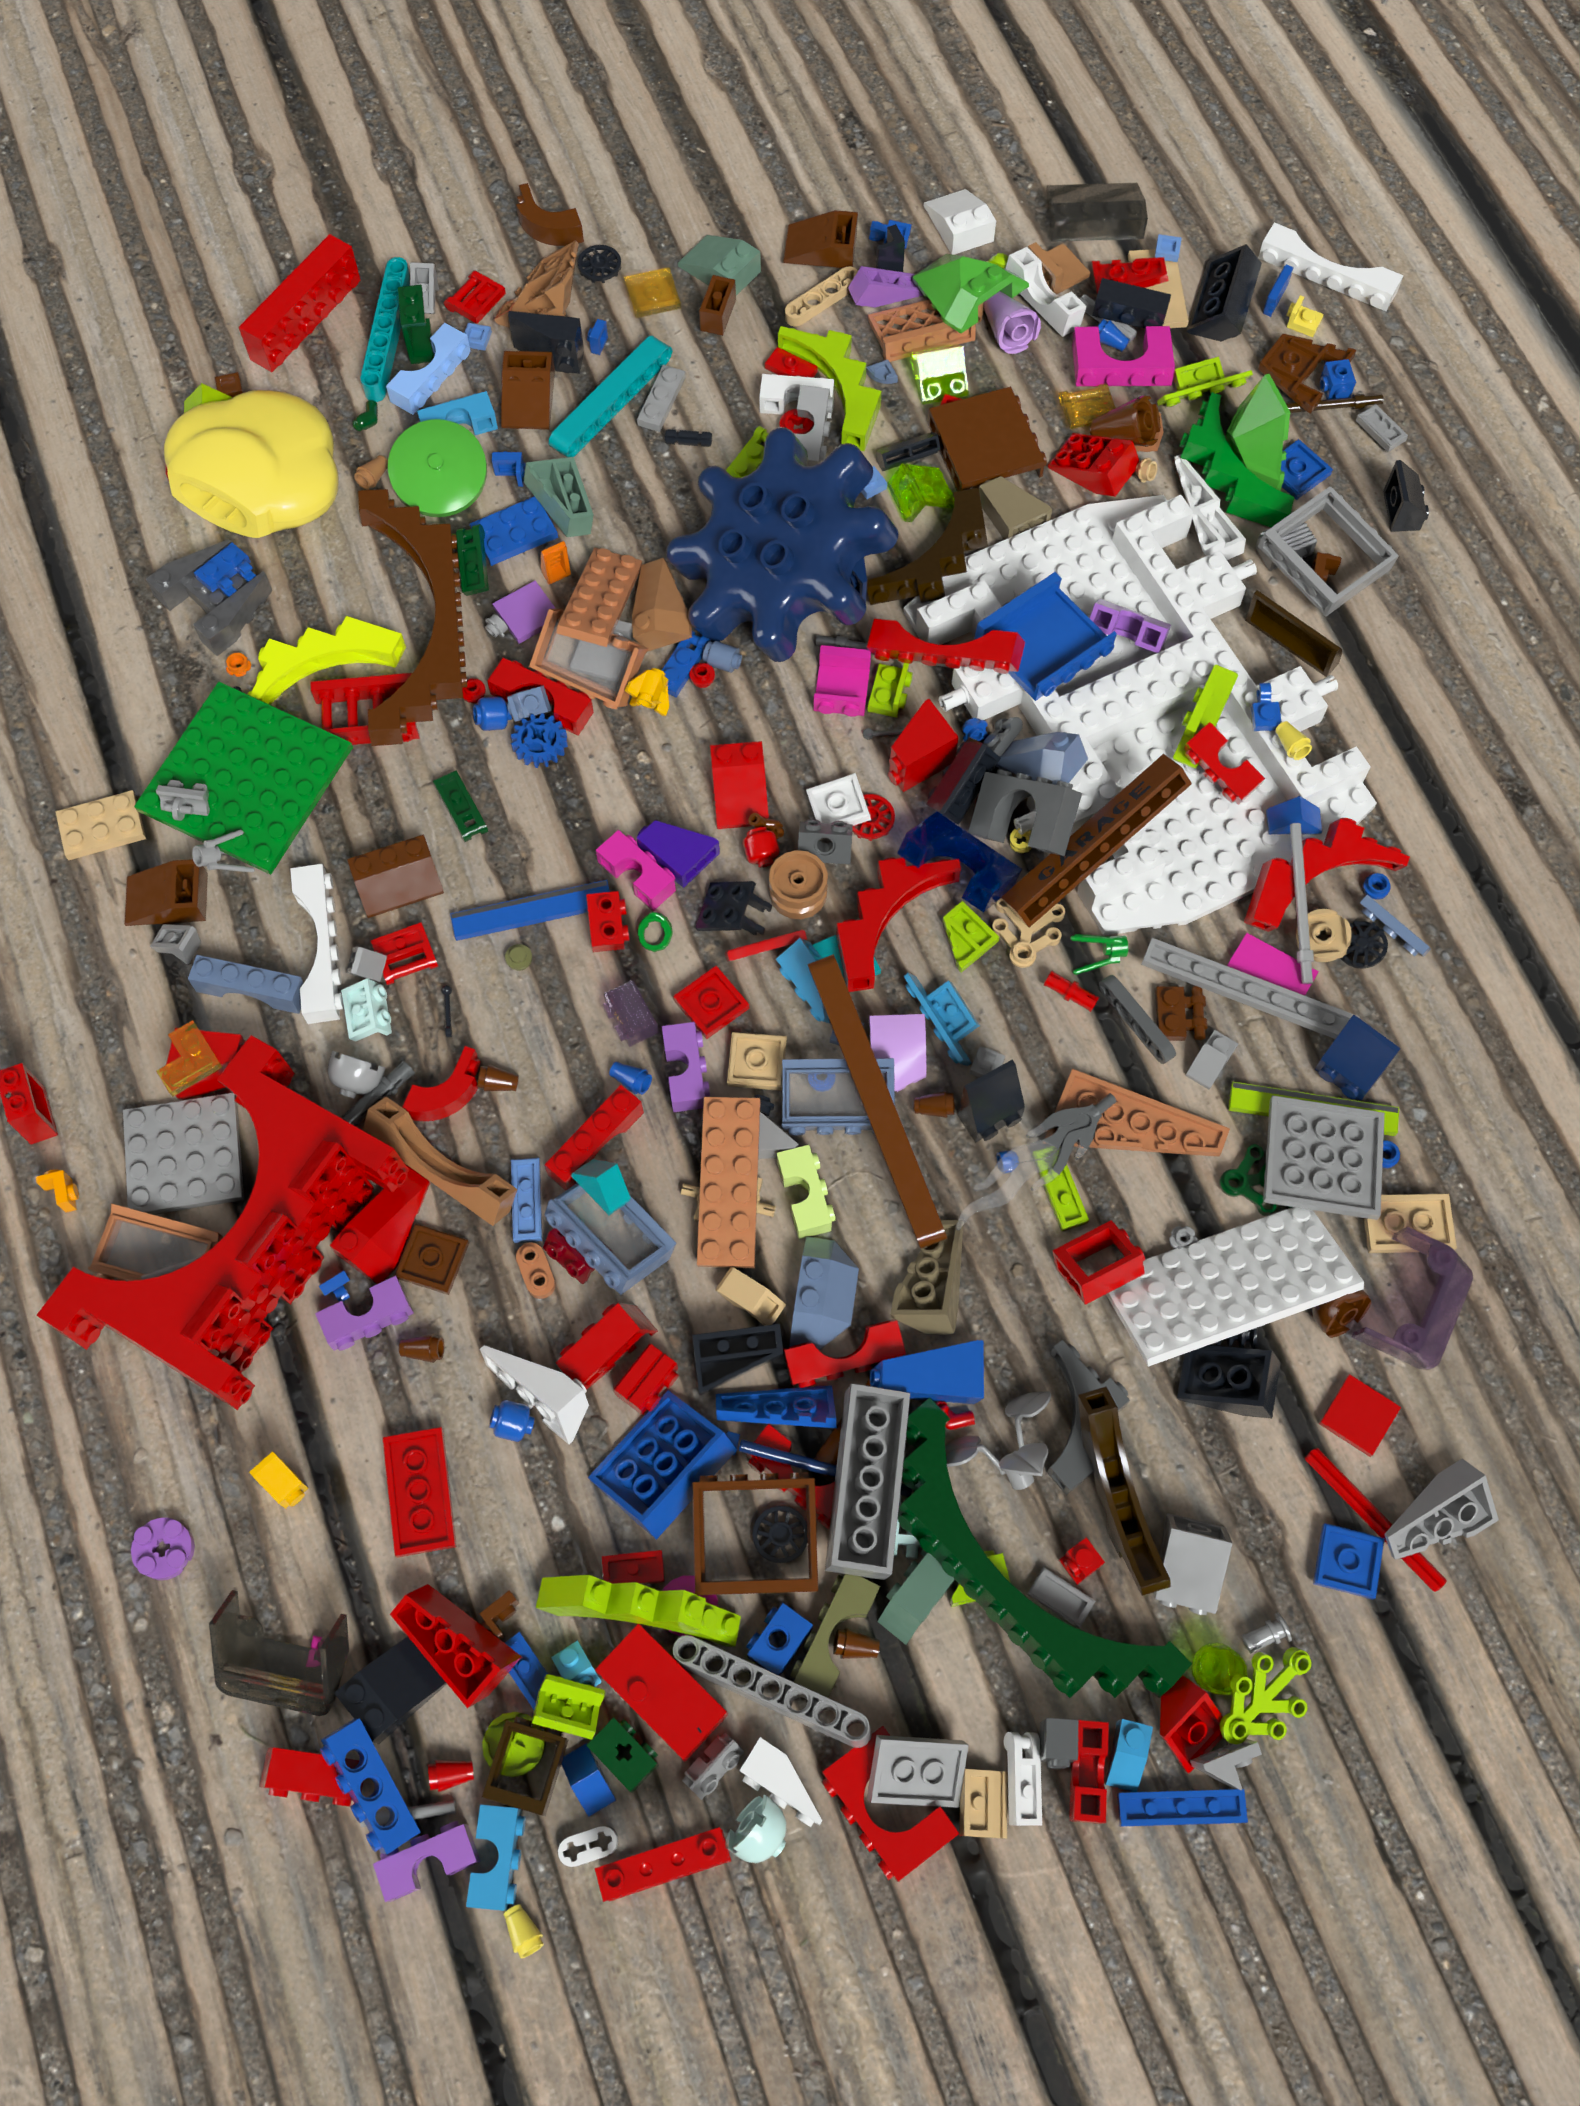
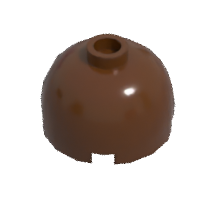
M1362 1289L1312 1307V1315L1318 1327L1328 1337H1338L1350 1330L1345 1325L1353 1319L1358 1323L1365 1316L1370 1308L1371 1299Z

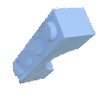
M445 322L430 338L435 355L431 363L416 371L400 370L386 386L390 402L412 415L424 406L426 400L433 392L440 388L442 382L453 374L455 368L471 352L468 336Z

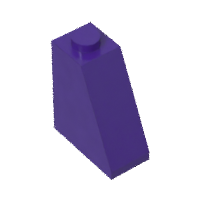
M656 820L649 826H644L636 837L638 847L643 852H650L661 868H668L675 876V881L683 888L720 854L719 841L716 838Z

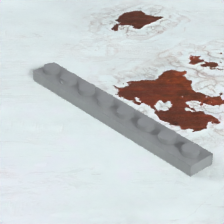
M1154 938L1151 939L1141 964L1334 1039L1337 1038L1354 1015Z

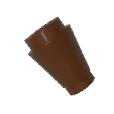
M489 1064L488 1067L481 1066L477 1088H483L484 1091H516L519 1075Z
M945 1090L915 1097V1114L948 1118V1115H955L954 1093H947Z
M436 1334L401 1339L399 1343V1354L401 1357L435 1363L436 1360H442L444 1356L443 1337H437Z
M846 1627L844 1630L837 1629L833 1643V1654L840 1655V1659L877 1658L880 1641Z

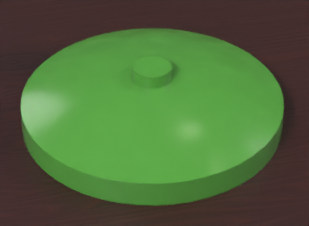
M432 419L414 424L397 438L389 454L388 474L396 495L407 507L419 506L420 514L425 516L445 517L464 511L477 500L486 483L487 463L481 444L468 429L452 421Z

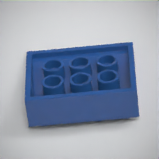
M668 1390L661 1397L657 1406L651 1412H647L589 1475L588 1479L657 1540L693 1500V1482H700V1476L715 1475L737 1449L722 1430Z

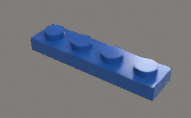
M1244 1789L1117 1793L1120 1827L1248 1823Z

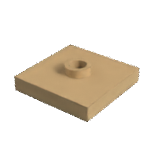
M732 1032L727 1086L782 1091V1060H785L787 1036Z

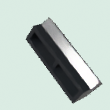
M930 432L877 450L876 461L883 472L936 454L938 450H941L938 435ZM928 445L931 446V447H929V448H926V449H923V450H920V451H917V452L912 453L913 450H916V449H919V448H922V447H925V446H928ZM904 453H905V456H902V457H900V458H897V459H894V460H891V461H888V462L886 461L887 459H890V458H892V457H895V456H898V455H901V454H904Z

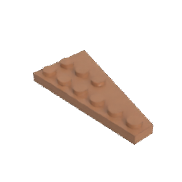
M1075 1069L1071 1070L1055 1112L1070 1108L1087 1107L1091 1104L1096 1105L1109 1093L1117 1100L1115 1104L1102 1113L1089 1148L1217 1157L1221 1155L1230 1128ZM1057 1128L1049 1129L1045 1138L1056 1133ZM1076 1142L1073 1147H1080V1146H1078V1143Z

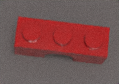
M1209 722L1186 743L1184 748L1186 751L1185 756L1192 764L1196 765L1198 763L1205 770L1203 772L1204 776L1211 783L1214 784L1216 782L1223 789L1221 792L1231 803L1235 801L1239 805L1263 783L1265 778L1248 760L1244 761L1237 768L1223 766L1219 761L1218 753L1226 746L1228 740Z
M1078 1720V1760L1071 1763L1069 1821L1094 1824L1106 1823L1107 1789L1104 1787L1105 1758L1108 1756V1722Z

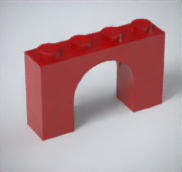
M881 1726L872 1733L868 1744L860 1748L854 1747L822 1772L825 1779L821 1783L832 1798L837 1795L844 1804L840 1811L850 1825L854 1822L857 1823L863 1832L858 1837L869 1853L875 1849L881 1858L878 1866L886 1878L890 1880L894 1877L899 1882L959 1835V1832L941 1807L935 1809L914 1827L904 1832L883 1830L870 1819L864 1804V1792L871 1775L877 1735L890 1736L885 1727Z

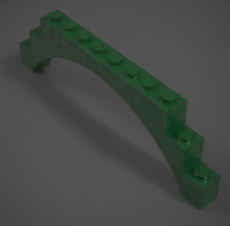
M931 1398L927 1399L908 1416L905 1441L916 1450L903 1461L902 1482L911 1488L914 1493L899 1507L898 1522L901 1527L909 1531L920 1542L923 1550L931 1554L941 1564L945 1573L952 1576L963 1587L965 1593L986 1611L987 1616L993 1622L999 1624L1008 1634L1009 1639L1015 1645L1020 1646L1030 1657L1032 1663L1037 1668L1042 1669L1053 1681L1055 1687L1069 1698L1078 1692L1092 1676L1098 1681L1100 1687L1114 1698L1124 1691L1137 1676L1149 1691L1160 1698L1192 1665L1171 1641L1164 1646H1141L1097 1637L1072 1627L1029 1600L1001 1574L986 1556L972 1535L952 1489L945 1450V1426L950 1418Z

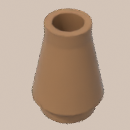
M379 455L358 467L354 475L358 485L364 489L374 488L388 468V460L384 456Z

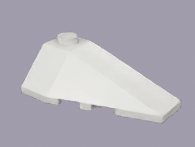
M485 1345L480 1348L486 1365L511 1390L517 1387L516 1390L524 1400V1403L530 1409L536 1406L537 1410L544 1417L543 1422L567 1444H570L574 1440L589 1406L585 1395L587 1390L578 1379L571 1380L562 1372Z

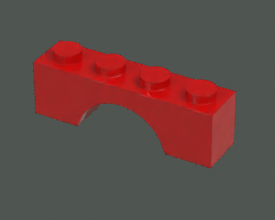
M502 658L487 680L490 694L495 697H502L506 702H508L507 697L512 694L544 685L548 701L554 707L555 722L561 721L563 729L579 736L594 713L592 699L587 694L573 691L560 681L554 682L546 678L541 672H533L517 661Z
M620 1085L544 1164L548 1176L564 1190H568L577 1184L571 1177L572 1173L594 1159L603 1146L614 1136L626 1133L644 1114L642 1102Z
M895 1319L866 1326L865 1335L860 1346L854 1352L844 1357L826 1356L811 1341L783 1348L790 1381L793 1385L798 1384L799 1388L816 1384L815 1379L826 1376L827 1380H834L843 1377V1371L855 1369V1373L864 1372L872 1369L871 1364L906 1355L898 1321Z
M769 1424L753 1442L786 1452H791L792 1442ZM746 1453L749 1459L748 1465L759 1474L763 1471L767 1474L778 1473V1479H790V1473H794L790 1465ZM835 1482L824 1486H815L816 1513L819 1515L817 1520L827 1529H830ZM806 1488L779 1489L783 1493L786 1490L796 1496L794 1499L795 1503L807 1511Z

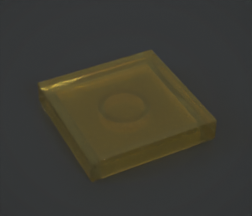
M670 268L624 277L635 318L681 309L680 299Z

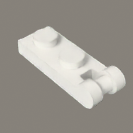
M1007 1732L1004 1736V1747L1007 1750L1009 1825H1042L1040 1738L1034 1732H1026L1024 1735H1020L1018 1732ZM1022 1749L1025 1751L1026 1758L1022 1756Z

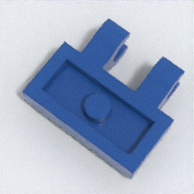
M230 543L194 572L196 579L212 593L219 588L227 597H230L237 591L232 587L234 583L230 580L235 574H240L247 582L256 577L251 571L253 567L249 564L251 561L248 555L234 543Z

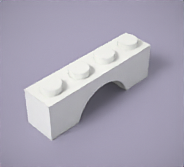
M1028 247L1010 254L1006 270L1029 282V287L1019 294L1062 337L1073 332L1075 327H1080L1087 306L1072 291L1063 296L1055 294L1044 279L1042 261Z

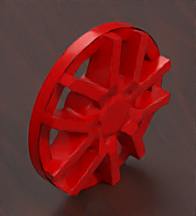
M875 794L863 795L868 805L867 808L871 820L854 825H861L860 830H857L853 826V833L858 838L869 839V841L888 835L895 822L893 806L882 796ZM871 800H877L879 803L872 806ZM885 805L887 809L880 812L879 809ZM890 813L891 820L885 818L884 816ZM881 822V823H884V824H886V825H888V826H887L886 828H884V827L881 826L879 823ZM865 827L870 828V834L863 833ZM874 828L880 831L879 833L873 834Z

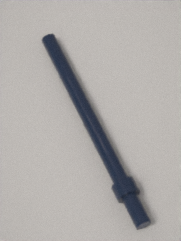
M741 1440L740 1452L831 1477L836 1476L837 1465ZM901 1483L900 1495L910 1497L912 1489Z

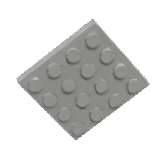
M234 1093L123 1110L128 1208L153 1215L244 1200L238 1105L234 1101L237 1097Z
M1272 1096L1269 1107L1263 1202L1378 1220L1381 1215L1385 1113Z

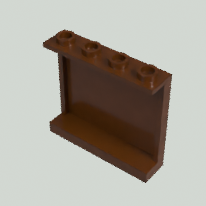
M1011 386L929 408L928 426L931 432L938 435L941 448L939 451L956 491L971 489V487L981 485L987 480H993L1000 476L1007 478L1032 470H1036L1039 478L1043 476L1044 466L1047 464L1045 453L1040 451L1035 432H1031L1029 427V418L1027 414H1023L1020 398L1014 394Z

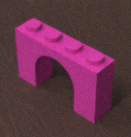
M1146 326L1143 340L1144 355L1131 361L1116 360L1104 353L1100 345L1099 327L1074 328L1072 351L1076 386L1172 385L1175 363L1170 326Z

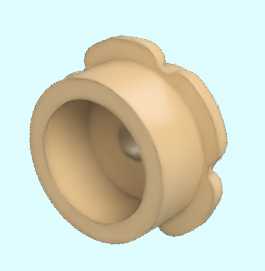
M1144 458L1137 464L1136 475L1141 482L1152 481L1156 477L1157 463L1155 461H1152L1150 458Z

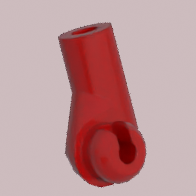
M938 1401L935 1403L950 1418L945 1428L955 1430L975 1425L972 1410L955 1414L949 1409L946 1402Z

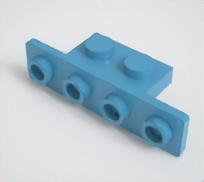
M910 973L905 974L904 978L908 982L905 985L906 989L914 998L917 997L922 1004L919 1006V1009L936 1026L933 1028L936 1036L942 1042L945 1041L950 1048L947 1050L950 1058L956 1064L960 1063L965 1066L972 1064L958 1041L980 1025L953 983L947 981L928 995L916 976Z

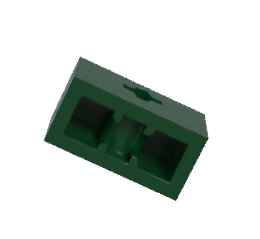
M613 1717L586 1746L626 1789L633 1793L659 1766L654 1760L658 1754L646 1742L640 1746L632 1737L636 1731L624 1718L619 1723ZM621 1745L625 1748H628L630 1745L632 1746L630 1754L633 1757L629 1761L625 1758L619 1761L618 1758L621 1753L618 1749Z

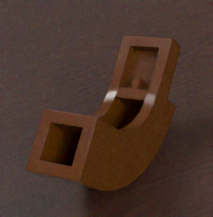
M528 183L519 185L520 195L517 196L518 204H516L518 219L521 227L530 237L541 243L553 246H566L575 240L578 243L584 242L582 224L576 208L561 212L543 210L535 203Z

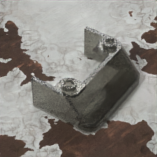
M232 1590L209 1622L214 1678L217 1688L225 1695L315 1716L328 1714L335 1702L336 1695L334 1693L339 1689L349 1654L347 1615L340 1614L329 1634L323 1636L320 1640L318 1649L264 1638V1630L260 1622L254 1617L240 1614L238 1591Z

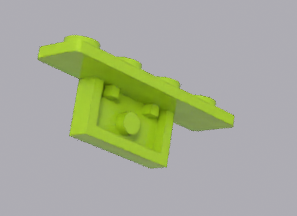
M1219 356L1175 369L1173 375L1177 392L1164 395L1157 400L1158 406L1166 404L1167 407H1171L1181 403L1180 399L1188 397V400L1192 401L1202 397L1204 392L1219 393L1225 390L1224 387L1232 385L1233 388L1240 387L1247 383L1246 380L1253 373L1250 370L1225 378Z
M1214 665L1204 689L1198 687L1192 700L1197 704L1193 712L1187 711L1182 725L1186 729L1175 751L1173 760L1191 768H1197L1198 763L1196 765L1192 764L1185 756V745L1209 722L1216 726L1237 680L1238 674L1219 665Z

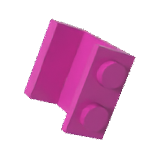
M821 645L816 693H814V711L823 714H845L850 717L865 715L871 665L870 650Z

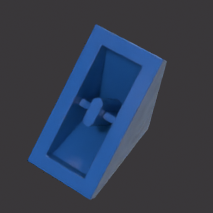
M1301 796L1266 810L1269 835L1290 834V824L1293 823L1301 824L1302 834H1322L1323 832L1320 808Z
M586 1743L564 1756L561 1765L573 1792L588 1817L615 1802L616 1798Z

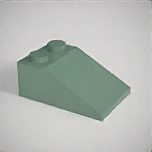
M706 235L678 262V267L708 286L712 275L734 279L737 296L761 272V256L758 249L743 240Z

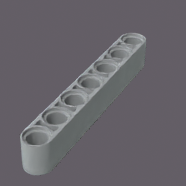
M682 1636L674 1643L673 1655L677 1662L685 1670L851 1747H863L871 1739L872 1733L869 1721L866 1716L858 1711L693 1636ZM687 1647L696 1648L695 1655L692 1658H681L684 1649ZM719 1659L724 1662L723 1667L719 1671H709L708 1668L712 1661ZM749 1672L751 1679L748 1683L743 1685L736 1683L737 1676L740 1673ZM774 1684L779 1687V1692L776 1696L771 1698L764 1696V1690L767 1686ZM803 1697L807 1699L808 1702L804 1709L799 1711L792 1709V1703L796 1698ZM824 1711H834L836 1718L833 1722L825 1724L820 1721V1716ZM855 1723L865 1726L863 1734L858 1737L848 1734L850 1726Z

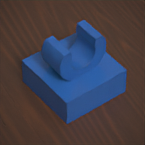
M344 1270L319 1285L324 1296L333 1291L339 1302L345 1301L350 1298V1295L343 1284L351 1279Z

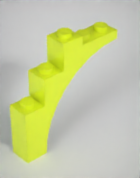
M346 616L343 623L338 625L335 636L308 627L304 635L298 639L297 647L269 639L265 647L261 648L258 656L263 670L258 673L256 684L247 695L271 705L286 689L297 681L322 669L351 663H373L396 668L406 649L402 633Z

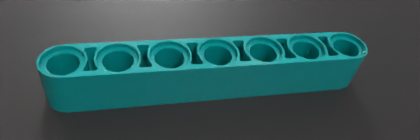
M394 257L386 264L360 377L366 399L376 402L382 401L386 396V386L390 380L401 331L398 287L410 286L408 264L401 257Z
M652 335L647 337L552 432L549 438V446L566 457L576 456L661 370L662 366L669 362L673 352L672 348Z

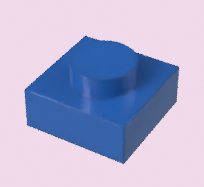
M597 319L594 327L588 331L587 341L590 342L591 353L600 355L608 339L606 321Z

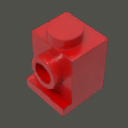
M1087 1537L1068 1550L1058 1560L1076 1585L1101 1568L1105 1563Z

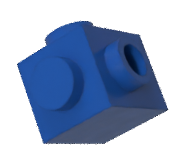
M1349 359L1325 362L1320 377V389L1325 393L1326 399L1351 397L1356 380Z

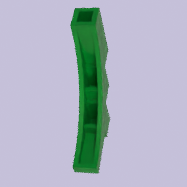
M1212 392L1208 402L1203 400L1198 415L1202 416V418H1198L1196 425L1192 424L1189 433H1183L1179 447L1183 448L1180 458L1203 465L1202 474L1205 475L1204 481L1210 488L1227 493L1225 501L1228 502L1226 513L1272 528L1291 514L1295 497L1277 490L1259 479L1234 454L1225 439L1220 424L1219 405L1221 395Z

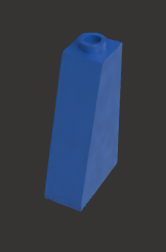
M983 1340L883 1360L872 1369L870 1385L876 1388L910 1393V1399L915 1400L931 1398L932 1401L976 1404L984 1399Z

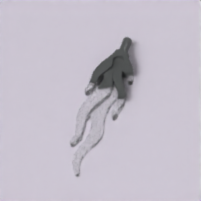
M1109 1093L1096 1105L1091 1104L1087 1107L1070 1108L1055 1112L1038 1127L1028 1131L1026 1137L1033 1138L1040 1136L1049 1129L1057 1128L1056 1133L1052 1136L1018 1146L1010 1150L998 1161L986 1180L975 1185L973 1191L977 1192L988 1189L1003 1173L1012 1170L1008 1180L997 1191L970 1203L961 1213L957 1221L956 1230H960L967 1219L974 1213L1007 1204L1017 1194L1020 1187L1035 1174L1048 1169V1173L1031 1186V1191H1035L1041 1186L1050 1183L1060 1175L1066 1166L1076 1142L1078 1147L1074 1158L1076 1160L1080 1159L1088 1150L1093 1140L1096 1126L1102 1117V1113L1117 1102L1116 1098Z

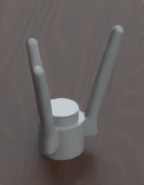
M238 830L213 840H206L203 845L193 847L192 857L198 867L206 866L208 870L255 871L253 867L217 863L221 859V854L226 853L221 852L219 847L215 845L242 835L244 833L243 830Z

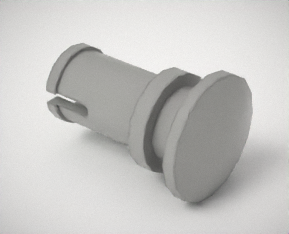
M1278 1612L1275 1613V1621L1271 1622L1268 1620L1265 1622V1626L1241 1635L1250 1654L1273 1642L1277 1645L1281 1643L1280 1639L1284 1637L1288 1642L1292 1641L1290 1629Z

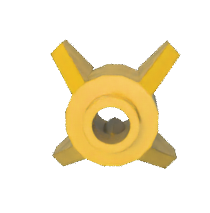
M651 668V670H645L630 680L625 689V692L632 696L629 704L631 706L642 705L646 708L654 709V711L662 716H666L669 709L668 679L665 677V673L657 668Z

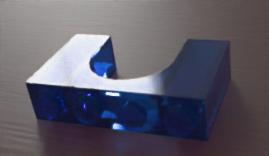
M937 811L906 833L897 852L898 855L917 868L936 856L959 859L975 874L971 878L962 898L983 913L1015 885L1022 871V868Z

